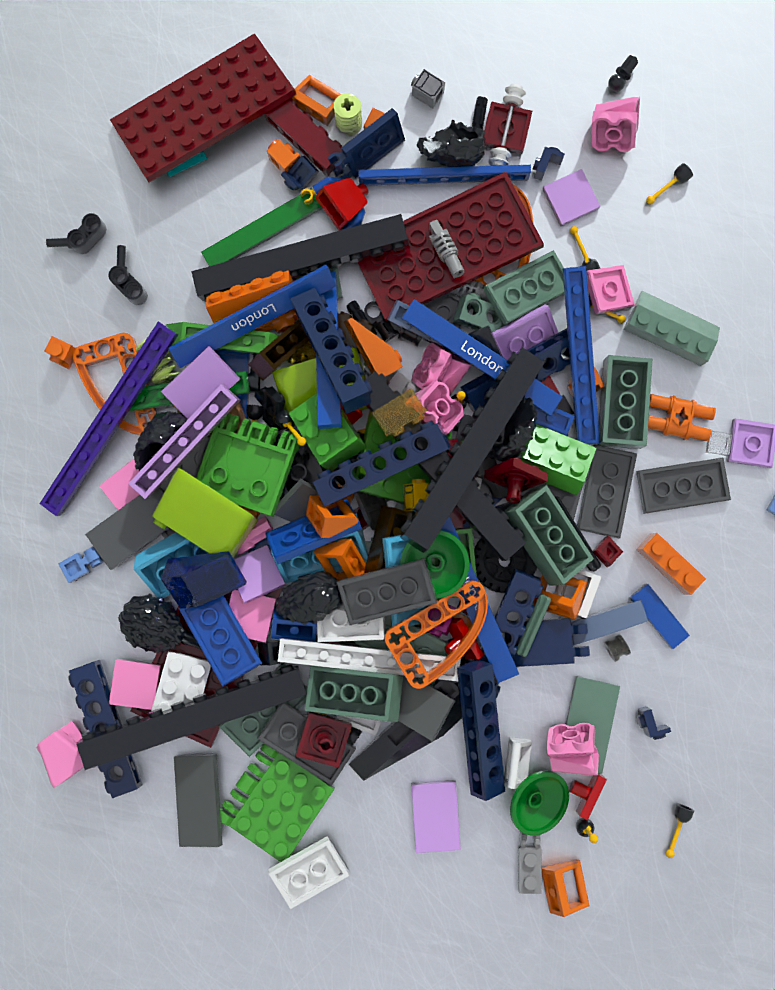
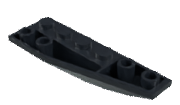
M437 679L435 684L431 686L455 700L435 740L444 736L462 719L459 687L454 681ZM400 721L392 722L349 763V766L364 781L433 741Z

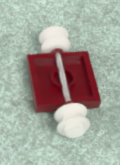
M511 84L505 88V92L508 95L503 97V101L506 104L491 101L484 130L485 146L494 148L490 151L494 157L488 160L491 166L509 165L506 159L511 158L510 152L523 154L533 111L518 107L523 105L524 100L521 97L526 95V91L519 84Z

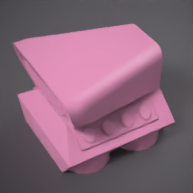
M630 97L596 104L592 116L591 147L598 151H607L614 147L620 152H628L635 148L639 124L640 97Z
M431 342L424 350L421 363L414 369L411 381L421 389H424L434 380L443 382L449 388L450 396L469 370L471 364Z
M434 380L424 389L412 395L405 403L408 409L412 407L420 416L418 420L422 425L433 421L434 424L440 422L445 435L464 416L462 404L449 396V388L445 383L438 382L437 380Z
M73 721L38 743L36 747L42 756L53 788L62 784L84 768L76 745L82 739V731L78 726H75Z
M579 723L575 726L559 724L549 728L547 754L550 757L552 772L598 775L599 753L594 745L596 731L594 725L589 723Z

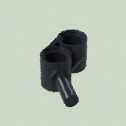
M89 213L83 217L82 225L78 229L71 230L67 238L46 239V246L68 247L69 249H74L79 254H86L105 235L106 225L98 215ZM93 223H98L97 228L90 229ZM83 238V242L80 245H75L78 239Z
M118 245L117 266L110 269L108 274L109 280L131 303L142 305L147 300V292L127 271L125 266L126 246ZM120 274H125V278L121 282L116 281ZM140 289L138 296L131 297L133 290Z

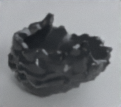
M452 120L449 127L436 131L433 138L430 136L419 138L417 147L420 153L427 157V161L439 162L440 165H446L447 167L474 166L485 155V131L480 128L474 129L471 126L464 125L463 122L455 123V120Z
M524 395L487 455L489 458H495L503 462L510 458H517L526 451L528 443L533 439V432L536 429L535 422L537 421V410L530 397L525 398Z
M170 411L154 415L153 419L147 423L144 431L140 434L135 445L136 450L133 456L136 469L140 471L187 421L185 416Z
M324 571L299 576V580L283 588V596L276 599L278 602L276 611L279 616H282L284 619L288 617L292 622H299L303 625H306L308 622L317 624V621L324 620L326 614H330L332 610L343 605L337 579L329 572Z
M152 594L133 596L129 602L124 604L123 611L120 612L118 617L120 631L125 635L126 641L133 648L138 646L144 649L145 652L159 653L175 649L176 645L182 642L181 637L185 633V629L180 623V617L176 615L177 611L173 608L172 603L164 601L163 597H152Z

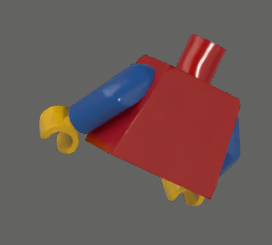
M326 177L315 184L313 189H303L301 191V197L305 194L311 195L309 199L304 201L305 204H311L314 200V195H316V200L339 231L362 224L365 216L364 206L368 203L365 198L368 195V188L365 184L361 183L357 186L351 178Z

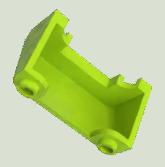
M353 347L351 348L354 354L352 360L354 364L359 363L363 371L361 377L364 381L366 377L357 348ZM316 358L281 368L272 373L278 393H281L285 399L284 410L293 411L317 393ZM364 406V407H361V408H359V409H360V410H366V409H368V408H367L366 406Z
M180 468L173 475L152 515L155 518L153 523L164 530L168 526L211 554L209 559L219 566L222 563L230 564L258 522L252 514Z

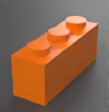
M658 533L650 534L636 549L684 595H692L706 580L699 571Z

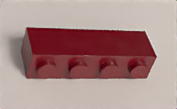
M292 98L265 113L266 121L328 177L334 170V165L338 162L336 161L331 165L328 156L332 153H341L342 145L337 140L333 141L330 139L328 132L322 126H316L313 123L312 117L304 111L302 113Z

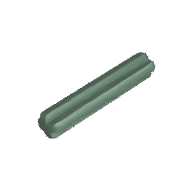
M544 594L539 596L526 625L524 635L517 646L516 653L523 657L528 655L551 602V598Z

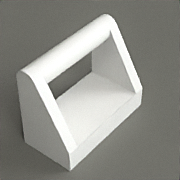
M580 570L577 574L587 577V586L577 616L587 619L601 576ZM558 585L555 594L563 596L567 585Z
M509 737L504 782L507 788L517 789L520 783L528 777L531 740Z

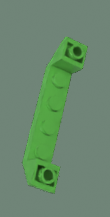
M178 322L166 324L165 326L178 334V337L172 344L174 345L210 325ZM252 330L217 350L258 354L280 335Z

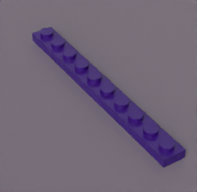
M157 322L39 503L55 516L62 514L163 360L169 347L172 346L178 337L177 333L163 323Z

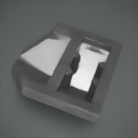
M359 491L353 493L365 521L372 530H375L381 506H388L386 500Z

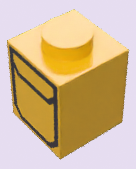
M412 479L411 484L404 485V511H413L418 500H424L427 492H425V489L429 483H425V479Z

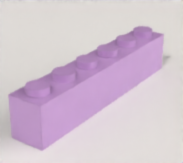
M220 384L128 484L144 499L150 498L238 404L240 399L225 385Z

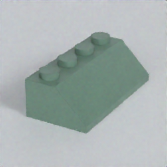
M641 291L623 330L702 366L709 361L718 342L720 327Z

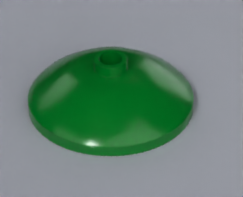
M440 530L430 548L424 553L409 543L404 547L400 564L425 558L437 598L447 597L455 593L464 584L468 576L470 561L465 546L455 535ZM438 558L440 560V564L434 565L432 563V559Z
M547 770L533 773L524 779L513 794L510 804V816L515 827L522 833L530 836L541 835L553 829L560 822L568 807L569 789L566 781L557 773Z

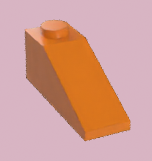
M353 318L344 321L371 374L376 371L379 375L382 373L386 377L403 367L400 363L402 358L397 350H393L389 344Z

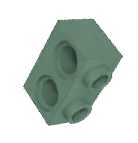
M474 293L460 297L452 322L475 331L488 325L492 332L501 328L502 321L490 301L481 300V296ZM467 305L473 308V315L468 313ZM487 312L493 317L492 323L487 320Z

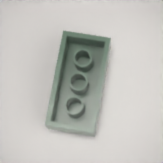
M608 355L603 360L602 382L604 387L601 389L599 415L600 444L597 445L635 449L647 446L652 358Z
M547 485L532 488L521 497L519 503H513L504 511L510 519L508 523L513 528L517 527L524 534L523 540L526 544L523 546L549 586L564 585L594 559Z
M310 665L305 711L398 722L403 676Z

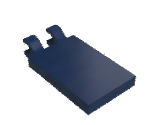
M391 108L342 146L341 153L330 154L328 160L331 165L338 161L334 165V175L338 177L340 174H343L339 177L341 179L351 178L352 176L356 179L359 176V170L369 169L405 141L398 113Z
M570 618L542 620L528 655L523 657L517 653L515 654L513 660L516 667L574 664L575 657L589 656V646L573 647L572 634H587V624L571 625ZM505 632V641H507L511 635ZM521 638L517 639L515 646H518Z

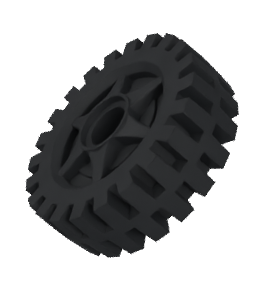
M482 538L474 548L477 578L485 587L492 591L505 593L515 568L532 575L537 571V566L524 546L510 557V564L506 567L500 565L499 557Z

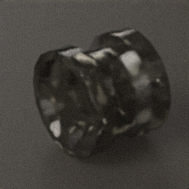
M620 634L615 636L614 640L604 642V646L614 662L618 661L623 655L631 654L626 641Z

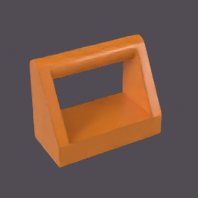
M308 75L295 87L297 95L293 96L292 99L298 105L297 108L307 112L310 116L328 126L335 116L334 102L326 108L304 93L311 85L333 100L341 94L315 77Z
M309 495L306 516L321 538H330L358 523V518L344 499L324 507L319 495ZM338 506L343 515H332L329 510Z
M341 539L314 550V554L325 572H329L337 581L368 572L364 570L366 563L352 539ZM328 558H336L344 572L337 574Z
M542 575L540 578L541 585H543L541 594L551 598L547 612L575 620L580 610L587 581L572 577L565 583L577 588L572 599L546 592L548 583ZM535 597L533 601L534 607L538 600L537 597Z
M580 860L553 864L542 868V877L551 914L565 917L590 906ZM573 869L580 901L569 903L562 873Z

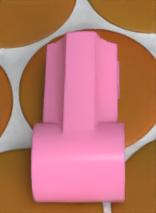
M266 516L258 520L238 550V556L255 547L256 543L266 538V532L273 530Z

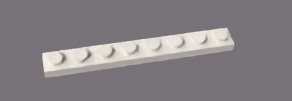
M280 639L278 662L404 675L390 650ZM403 652L400 656V661L404 664H409L413 660V655L410 652ZM416 653L427 672L447 657ZM461 658L437 679L458 681L457 667L460 666ZM418 663L412 668L406 669L407 673L412 670L414 677L424 676L423 673L419 674L415 669L416 666H419Z

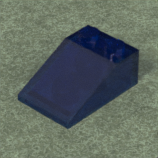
M229 551L170 558L161 576V581L180 609L202 606L247 583Z

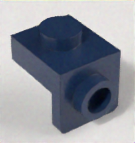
M544 147L541 158L536 157L533 170H536L534 178L542 181L548 162L561 165L565 153L555 147Z
M301 156L288 172L283 171L281 176L285 179V185L291 190H303L319 171L306 156Z
M648 707L638 709L637 721L640 728L644 729L645 735L656 740L666 737V733L671 732V728L667 725L656 727L652 709Z

